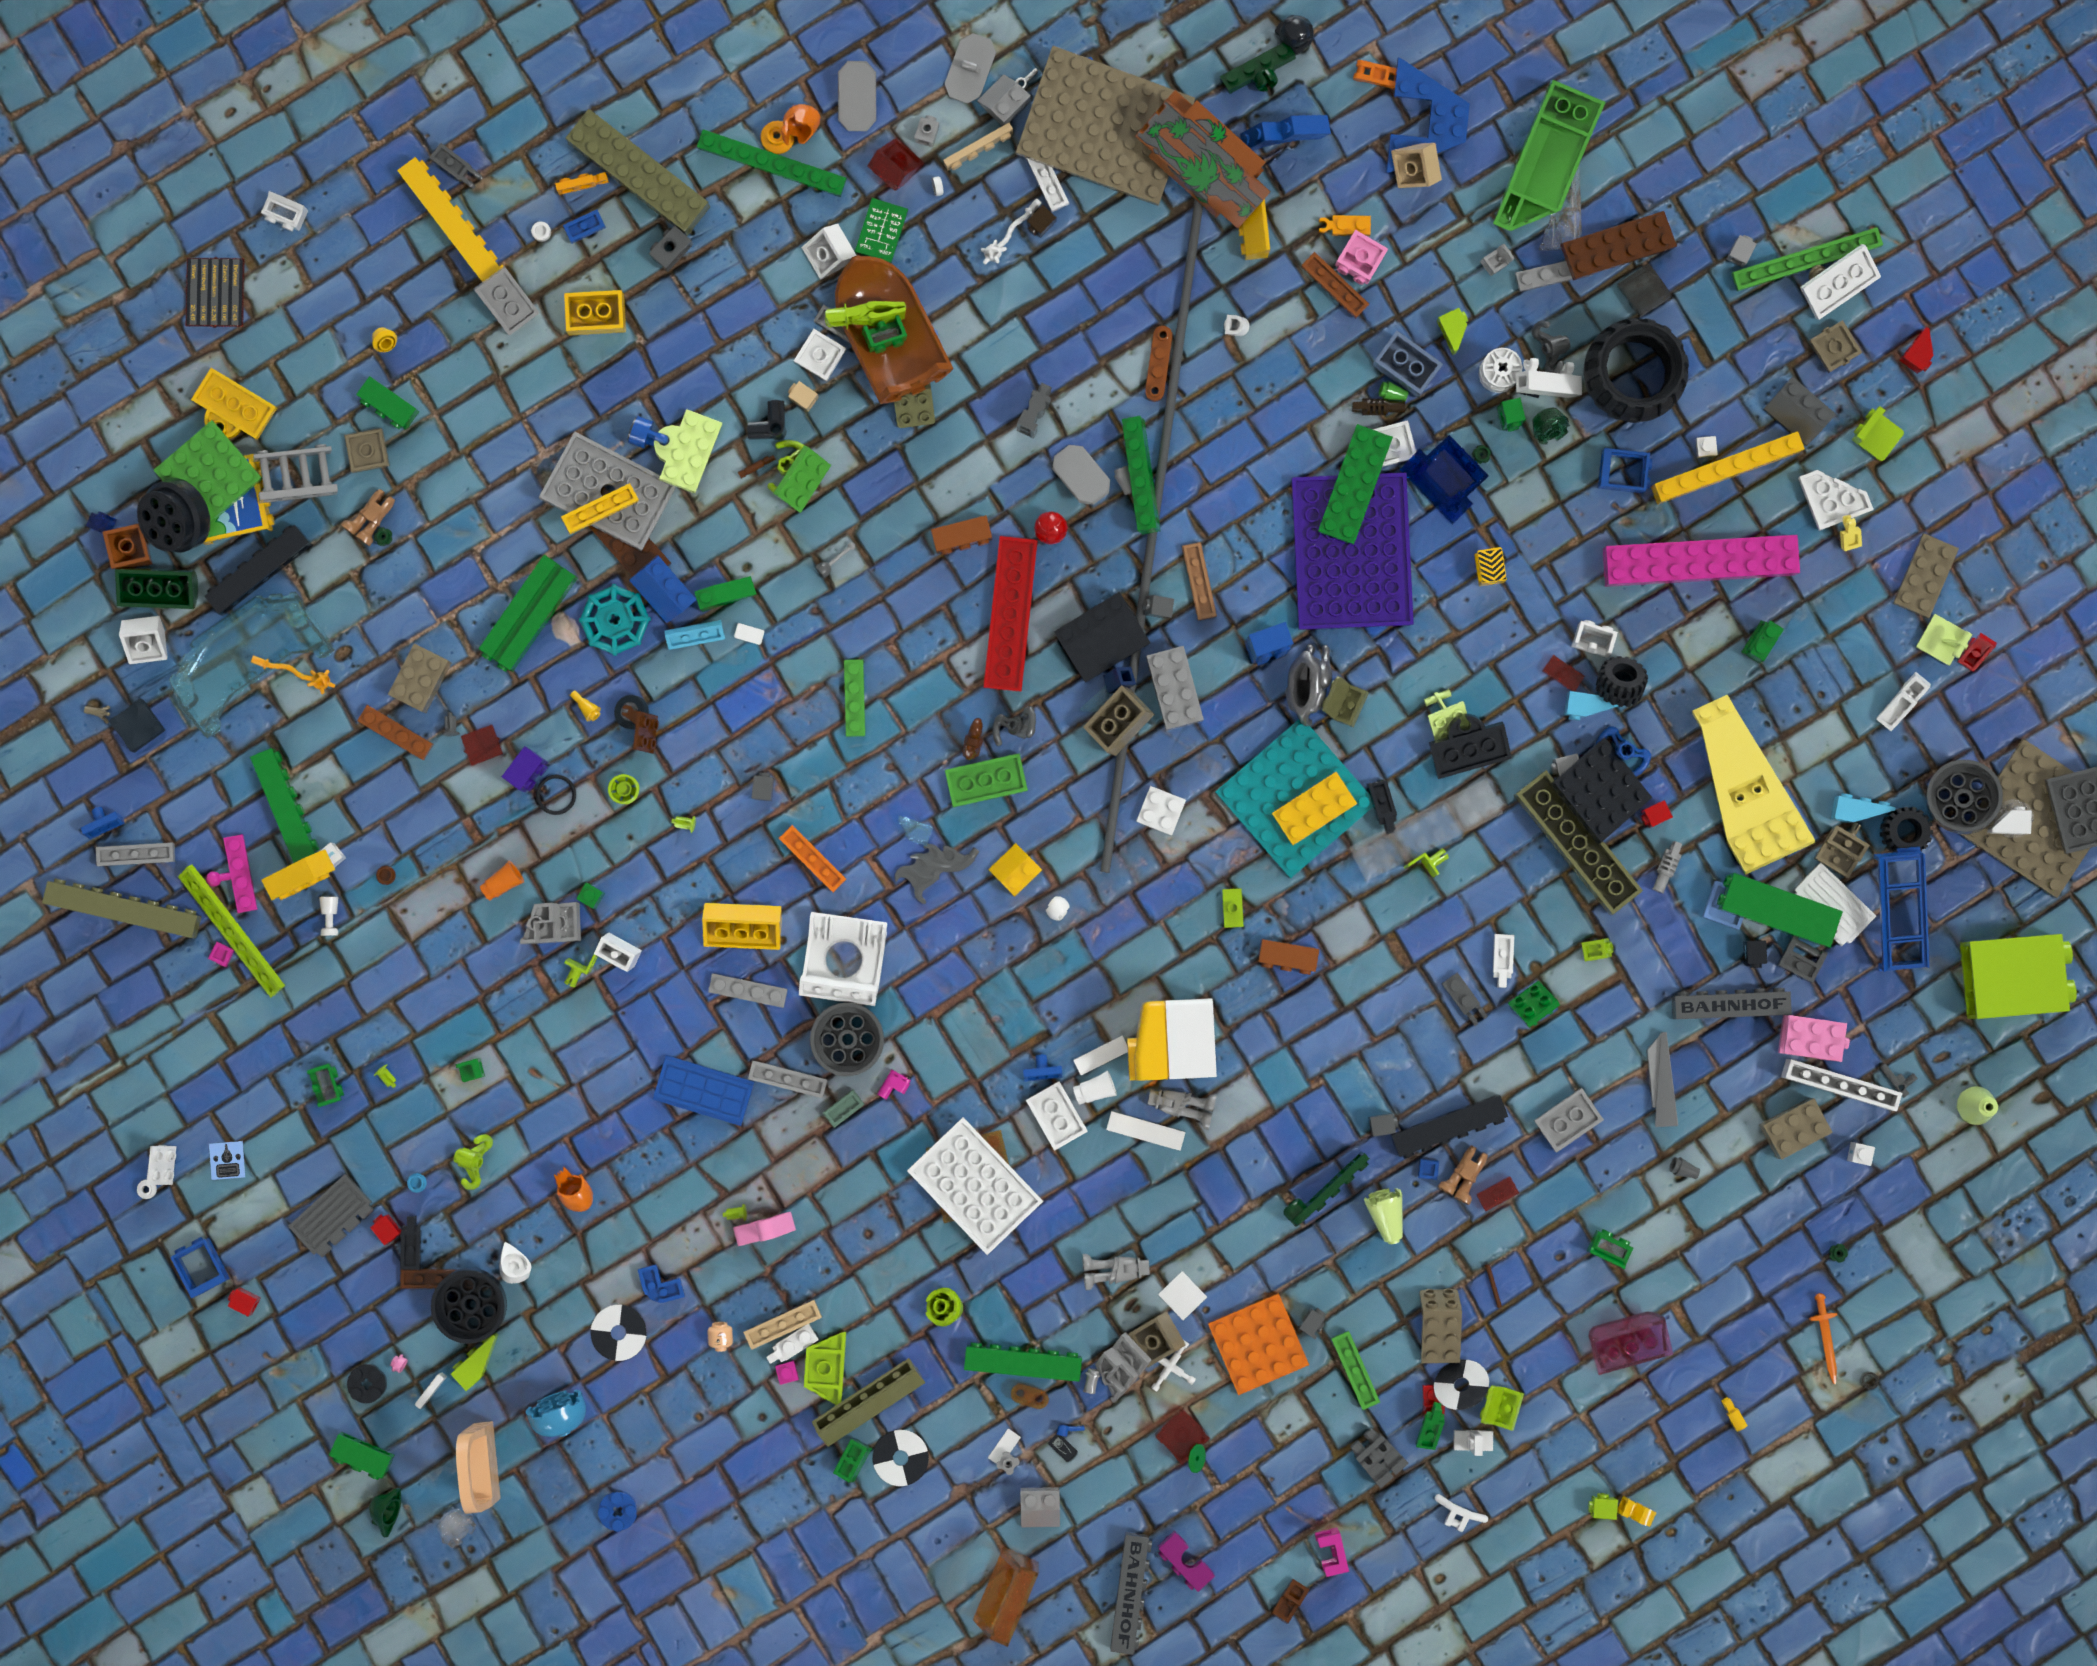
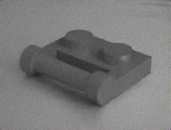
M1791 936L1777 965L1813 983L1828 953L1824 950L1819 951L1800 941L1798 937ZM1794 947L1816 957V962L1794 952Z

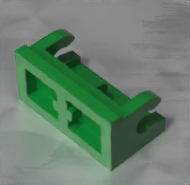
M857 1439L850 1440L833 1474L849 1483L855 1482L872 1450L871 1446L864 1445Z

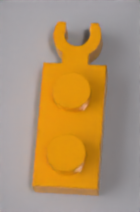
M606 172L594 176L585 173L575 179H561L555 185L559 195L596 187L598 184H606L609 181Z
M1333 215L1332 221L1324 217L1319 219V223L1326 224V228H1319V233H1326L1332 230V236H1352L1354 231L1357 230L1365 236L1371 235V216Z

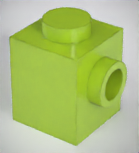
M1597 1493V1496H1592L1591 1501H1588V1513H1591L1590 1515L1593 1518L1617 1520L1618 1500L1615 1497H1609V1494Z

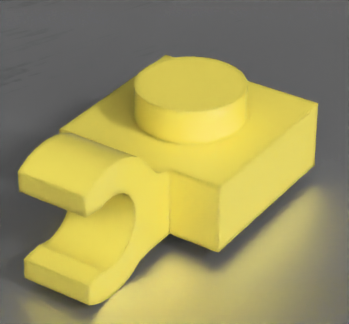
M1851 515L1843 516L1842 521L1845 530L1840 531L1841 549L1848 551L1861 547V529L1858 526L1856 527V520L1854 518L1851 519Z

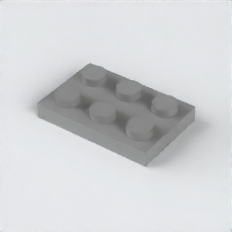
M505 266L474 288L475 292L509 336L539 314V311Z
M1580 1088L1533 1121L1557 1153L1604 1119L1584 1090Z

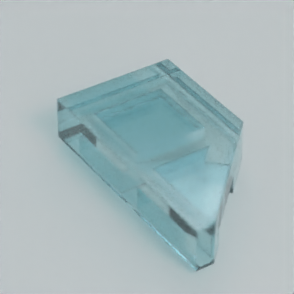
M899 816L898 821L903 827L908 840L927 846L933 826Z

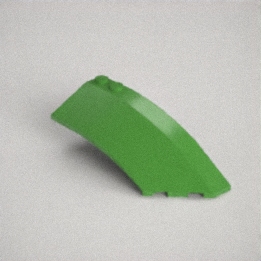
M1555 80L1550 81L1507 184L1493 222L1494 225L1512 231L1561 211L1579 163L1606 103L1605 101Z

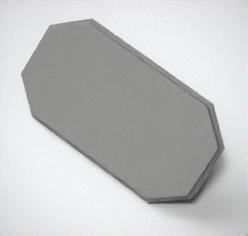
M973 33L960 40L945 81V87L950 98L968 104L981 96L996 55L991 39Z
M847 61L838 71V120L847 131H868L876 122V71L867 61Z
M1068 445L1054 456L1052 470L1079 503L1094 505L1109 494L1110 479L1083 446Z

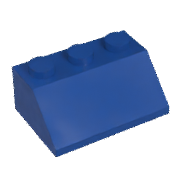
M658 555L629 579L666 623L681 614L697 600Z

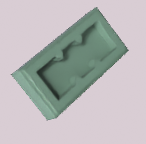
M852 1089L824 1111L823 1114L835 1128L865 1104L854 1089Z

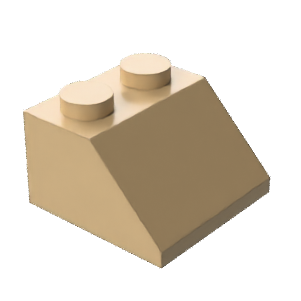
M1421 143L1391 151L1398 188L1428 187L1442 180L1435 143Z

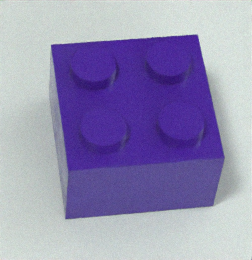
M524 746L501 777L518 790L525 793L527 790L530 792L537 783L535 782L536 778L539 775L542 776L548 769L546 765L549 762L530 748Z

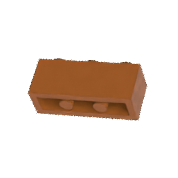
M987 515L931 529L937 554L941 553L942 556L953 553L952 550L959 548L960 551L970 549V545L978 544V546L987 545L992 540Z
M1262 939L1258 962L1262 963L1261 967L1273 969V965L1281 966L1280 970L1292 972V968L1300 969L1299 973L1311 975V972H1316L1319 949Z

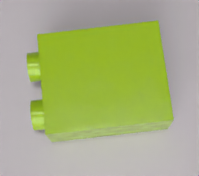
M2062 934L1960 942L1967 1019L2070 1011L2069 1003L2076 1001V985L2072 979L2067 980L2065 965L2072 963V946L2069 941H2063Z

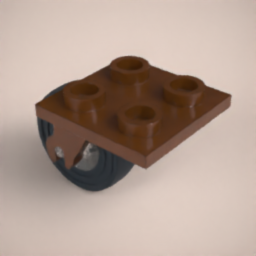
M636 695L622 697L617 702L614 710L617 723L623 728L635 729L633 750L654 754L656 730L659 726L658 716L649 714L648 705L641 697Z

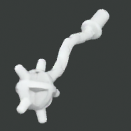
M1035 199L1028 208H1025L1026 213L1009 226L1007 234L1001 242L998 243L997 240H994L993 244L986 248H981L985 256L983 264L986 265L989 261L1000 262L999 258L1002 252L1007 250L1003 246L1011 238L1015 227L1028 219L1029 216H1032L1041 205L1038 199Z

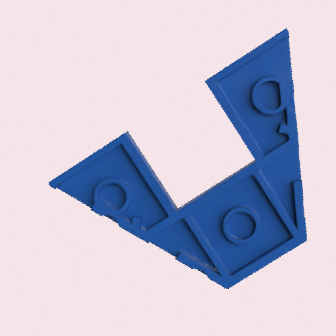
M1398 57L1394 97L1431 101L1428 136L1424 138L1390 134L1386 173L1395 171L1392 150L1421 143H1435L1437 153L1465 143L1467 136L1470 103Z

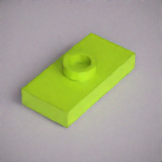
M1242 888L1222 889L1224 928L1244 927Z

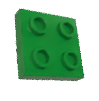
M1539 980L1508 1002L1510 1008L1529 1028L1533 1025L1536 1026L1539 1020L1548 1014L1551 1015L1553 1010L1560 1006L1558 1000Z

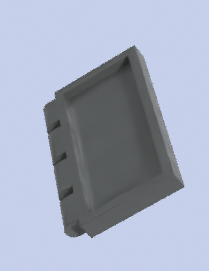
M346 1173L288 1227L313 1255L318 1253L323 1258L333 1249L328 1243L329 1241L336 1246L347 1236L343 1228L350 1233L361 1223L357 1217L358 1215L365 1219L374 1211L370 1205L372 1201Z

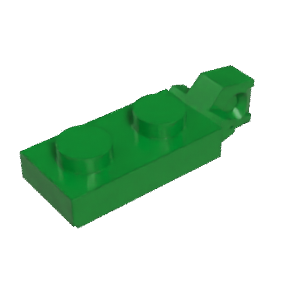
M1434 1402L1431 1412H1426L1416 1440V1447L1436 1450L1445 1423L1444 1414H1442L1441 1409L1442 1403Z

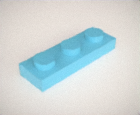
M721 620L665 630V638L669 650L725 639Z

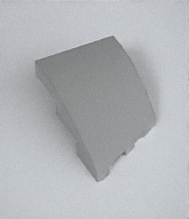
M580 903L534 904L531 918L526 924L527 929L524 937L520 940V944L581 941Z
M1126 1332L1119 1337L1112 1348L1102 1354L1095 1364L1102 1376L1104 1385H1108L1112 1394L1110 1399L1113 1403L1129 1389L1152 1361Z

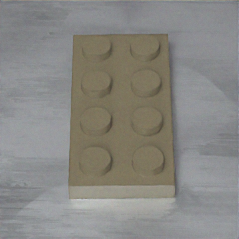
M1923 533L1893 604L1924 618H1930L1959 548Z

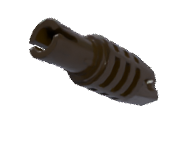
M1363 398L1362 402L1352 403V412H1362V415L1365 416L1405 413V401Z

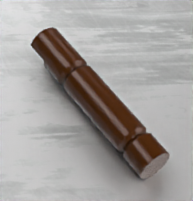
M774 455L766 456L744 468V470L742 469L738 474L742 479L776 459Z

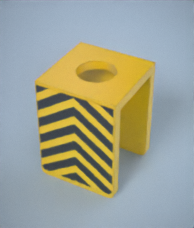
M1501 547L1478 550L1474 554L1479 587L1501 584L1507 580Z

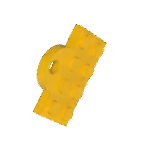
M210 368L191 399L207 409L204 416L205 425L211 420L216 424L222 423L224 425L223 433L229 439L243 431L258 440L277 409L273 404L213 368Z

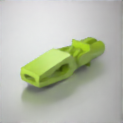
M869 301L865 304L846 308V304H844L842 308L827 309L825 311V325L827 327L846 326V329H848L850 324L869 325L871 327L877 326V323L880 321H884L885 324L894 321L897 315L903 320L905 319L906 305L904 302Z

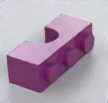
M1174 1530L1158 1545L1160 1550L1158 1554L1164 1561L1169 1560L1173 1564L1171 1568L1178 1576L1182 1574L1186 1578L1184 1582L1191 1590L1195 1588L1199 1592L1215 1577V1574L1202 1559L1194 1565H1187L1182 1561V1554L1189 1546Z

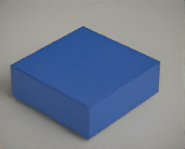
M1420 1158L1417 1178L1437 1180L1439 1161Z

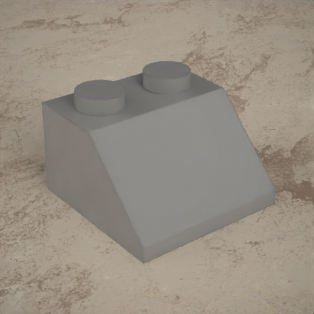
M1003 74L977 102L1001 126L1010 123L1031 102V95L1016 81Z
M1059 1487L1021 1488V1527H1060Z

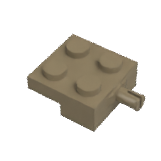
M1854 822L1850 831H1846L1837 825L1833 826L1814 859L1843 877L1849 878L1857 863L1861 861L1870 846L1856 836L1861 825Z

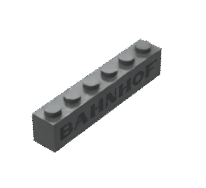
M1773 988V992H1766L1765 989H1754V993H1746V989L1735 990V994H1727V990L1715 991L1716 995H1708V991H1696V995L1689 996V992H1677V996H1672L1673 1019L1792 1015L1791 991L1785 992V988Z
M1125 1532L1110 1646L1111 1652L1134 1655V1649L1138 1650L1139 1638L1136 1637L1137 1630H1141L1142 1618H1139V1611H1143L1144 1599H1141L1142 1591H1146L1147 1580L1144 1579V1572H1148L1150 1561L1146 1560L1147 1552L1151 1553L1152 1541L1145 1534Z

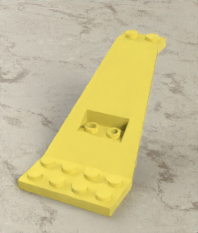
M1728 695L1693 710L1692 714L1702 730L1726 841L1744 874L1751 873L1814 844V837ZM1760 789L1761 792L1756 793L1754 790ZM1738 797L1744 798L1742 801L1737 800Z

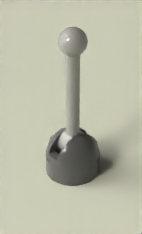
M850 542L848 547L829 563L820 562L815 566L817 572L825 579L831 572V565L849 550L855 549V544Z

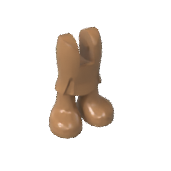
M381 489L371 496L365 507L359 511V515L353 521L344 520L341 523L345 530L369 547L373 542L372 535L377 526H380L382 519L395 503V499L388 497L380 506L378 503L385 494ZM365 521H369L367 526L362 531H360Z
M1472 1145L1463 1154L1460 1163L1453 1170L1454 1172L1447 1181H1441L1438 1185V1188L1453 1196L1461 1178L1464 1179L1453 1197L1467 1205H1470L1472 1201L1469 1195L1471 1186L1476 1182V1178L1488 1157V1154L1482 1152L1476 1163L1473 1162L1471 1159L1477 1148Z

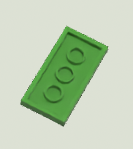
M1020 753L945 770L953 808L1028 791Z

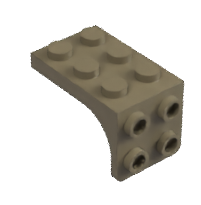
M1451 1288L1420 1290L1419 1296L1422 1311L1421 1363H1460L1462 1307L1458 1290Z

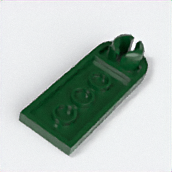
M1361 1151L1306 1204L1299 1198L1294 1199L1284 1209V1216L1295 1227L1300 1225L1315 1210L1319 1212L1326 1205L1325 1201L1329 1197L1334 1198L1341 1191L1339 1188L1343 1184L1348 1185L1355 1178L1353 1176L1355 1172L1363 1171L1369 1165L1367 1161L1370 1158Z

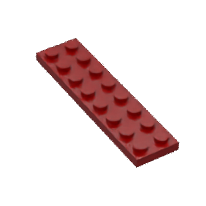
M1000 536L983 688L1022 692L1038 540Z

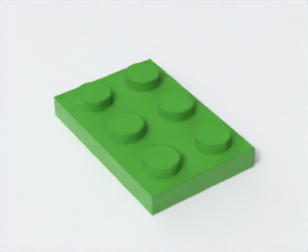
M804 445L773 494L801 513L828 472L831 464Z

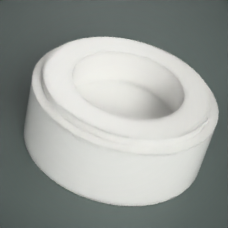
M939 176L932 177L935 196L943 195L941 178Z
M537 222L532 226L531 233L535 240L544 242L550 238L551 229L547 223Z

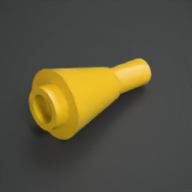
M576 690L570 694L578 703L586 721H595L600 716V707L582 698Z

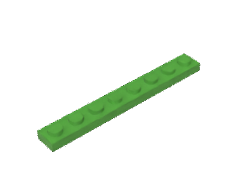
M1878 227L1744 268L1731 274L1738 292L1812 269L1816 265H1825L1840 260L1861 244L1866 245L1868 251L1882 247L1883 242Z

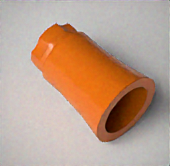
M508 861L495 874L486 879L480 886V889L490 901L524 883V878L517 867L511 861Z

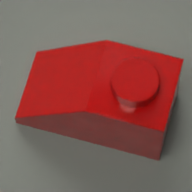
M1925 327L1899 360L1917 374L1922 370L1926 371L1932 364L1930 360L1934 356L1930 329L1928 327Z

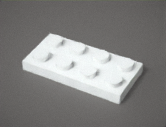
M1861 244L1800 288L1815 318L1820 320L1875 282L1881 275L1866 245Z

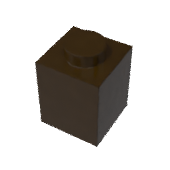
M1042 205L1027 220V226H1029L1027 229L1032 235H1038L1041 238L1056 223L1057 217Z

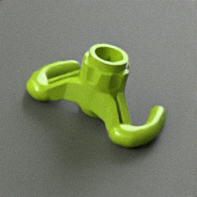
M793 440L776 442L775 447L777 449L784 447L797 449L792 455L778 460L779 465L777 468L782 476H785L804 444ZM769 483L767 488L774 493L777 486Z
M482 1134L474 1138V1144L483 1143L470 1150L463 1147V1149L459 1148L455 1152L454 1162L458 1166L465 1168L472 1180L471 1183L466 1178L461 1180L462 1186L467 1190H474L480 1186L479 1168L483 1164L482 1157L493 1145V1139L489 1135Z

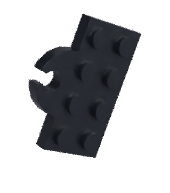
M1465 714L1469 725L1463 729L1460 728L1461 719L1459 716L1455 717L1448 726L1447 737L1429 742L1437 778L1442 779L1512 759L1503 721L1484 726L1477 716Z

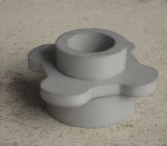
M1004 1452L1000 1461L997 1462V1468L1003 1469L1007 1475H1011L1014 1472L1013 1469L1019 1465L1020 1461L1018 1458L1010 1455L1009 1452Z

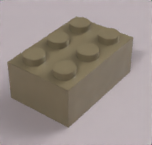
M414 643L388 695L423 713H427L452 662Z
M1121 685L1083 728L1107 753L1116 756L1155 714L1130 688Z
M1807 1098L1759 1124L1776 1158L1781 1160L1833 1133L1814 1098Z

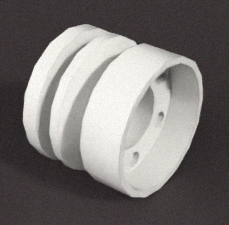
M1494 349L1487 354L1479 367L1480 382L1484 388L1491 392H1507L1516 384V373L1522 372V361L1518 354L1511 349ZM1505 366L1503 371L1500 372L1498 370L1499 367Z

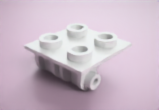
M150 1146L146 1185L173 1184L176 1146Z

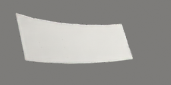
M1120 1036L1073 1061L1080 1075H1083L1127 1053V1044L1123 1036Z

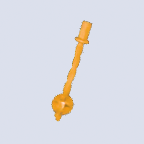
M254 655L251 659V663L262 666L263 669H266V667L270 669H287L296 677L311 681L307 683V686H314L320 690L321 694L325 693L324 689L328 686L335 688V684L330 682L329 670H326L324 673H316L311 670L312 676L297 671L291 665L283 663L273 664L269 662V659L265 660Z

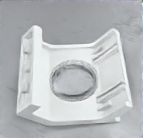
M811 912L805 963L799 984V995L875 1006L886 943L887 923Z

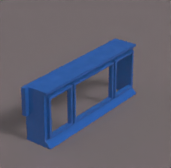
M1920 847L1897 848L1895 853L1873 854V858L1878 861L1882 963H1878V971L1930 968L1925 854L1920 851ZM1916 860L1917 882L1889 884L1888 862ZM1917 888L1919 935L1891 937L1889 891ZM1919 941L1920 960L1892 962L1891 943Z

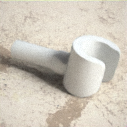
M1037 68L1024 78L1020 77L1016 80L1018 84L1020 81L1025 82L1024 86H1022L1024 90L1028 86L1027 82L1038 72Z

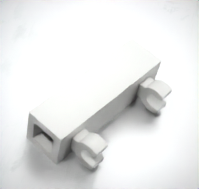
M1530 358V360H1524L1523 362L1526 371L1516 373L1517 393L1565 398L1582 395V376L1572 375L1574 363L1566 362L1560 372L1561 374L1537 371L1538 359Z

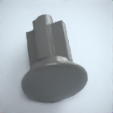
M448 712L447 716L444 717L445 732L442 735L447 737L457 736L460 733L456 732V716H453L452 712Z

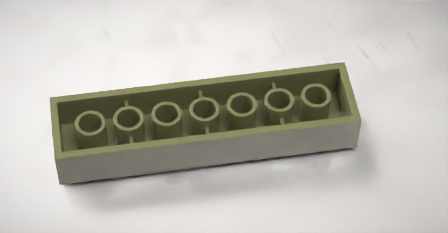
M590 109L586 111L565 138L570 146L602 171L606 172L607 175L671 225L676 226L686 236L690 234L710 209L707 200Z
M1547 770L1543 771L1513 796L1609 915H1613L1643 890L1604 841L1599 844L1595 841L1551 785L1554 781Z

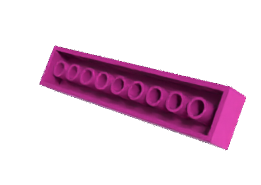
M1798 535L1616 545L1603 548L1605 587L1795 576L1800 573Z

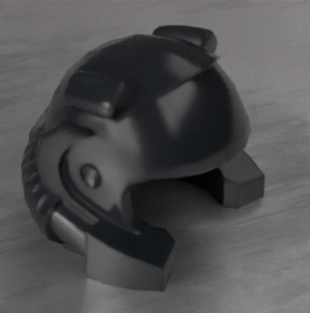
M1291 15L1284 22L1281 21L1275 29V33L1280 36L1281 40L1286 45L1292 47L1291 49L1295 55L1303 53L1304 49L1312 43L1314 31L1313 25L1308 18Z

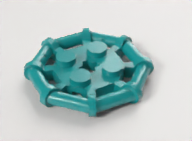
M612 584V586L588 595L589 598L581 618H579V623L583 627L590 647L594 646L612 653L613 656H617L618 653L642 644L641 641L647 625L651 621V617L648 616L639 593H634L616 584ZM617 594L630 600L627 604L617 600ZM609 595L612 597V600L602 604L598 601ZM595 604L598 606V611L594 618L589 617ZM632 605H636L640 616L634 617L630 608ZM612 615L620 617L618 624L610 623L609 620L612 619ZM595 622L598 633L595 636L589 623ZM640 622L636 635L632 634L631 630L634 627V623ZM627 635L630 637L631 640L618 645V639ZM602 636L612 639V645L599 640Z

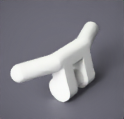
M1440 1494L1435 1495V1501L1450 1510L1444 1522L1449 1527L1452 1525L1458 1531L1463 1532L1469 1519L1483 1523L1488 1521V1516L1462 1508ZM1456 1514L1462 1516L1460 1521L1455 1519Z

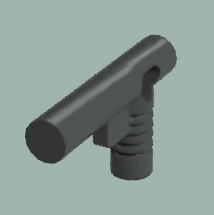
M1886 1063L1879 1067L1897 1091L1902 1093L1903 1098L1909 1095L1906 1088L1918 1079L1914 1073L1905 1079L1902 1074L1895 1076ZM1899 1085H1903L1902 1090L1899 1089Z

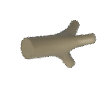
M109 705L103 708L85 706L84 713L95 715L104 720L106 724L109 723V720L105 717L110 715L109 712H106L110 709Z

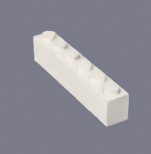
M1786 1059L1781 1078L1890 1111L1897 1112L1902 1097L1901 1092L1792 1059Z

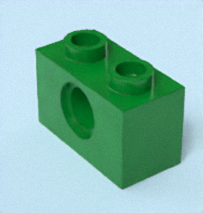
M1520 397L1503 401L1497 407L1502 430L1507 429L1508 432L1518 430L1526 420Z

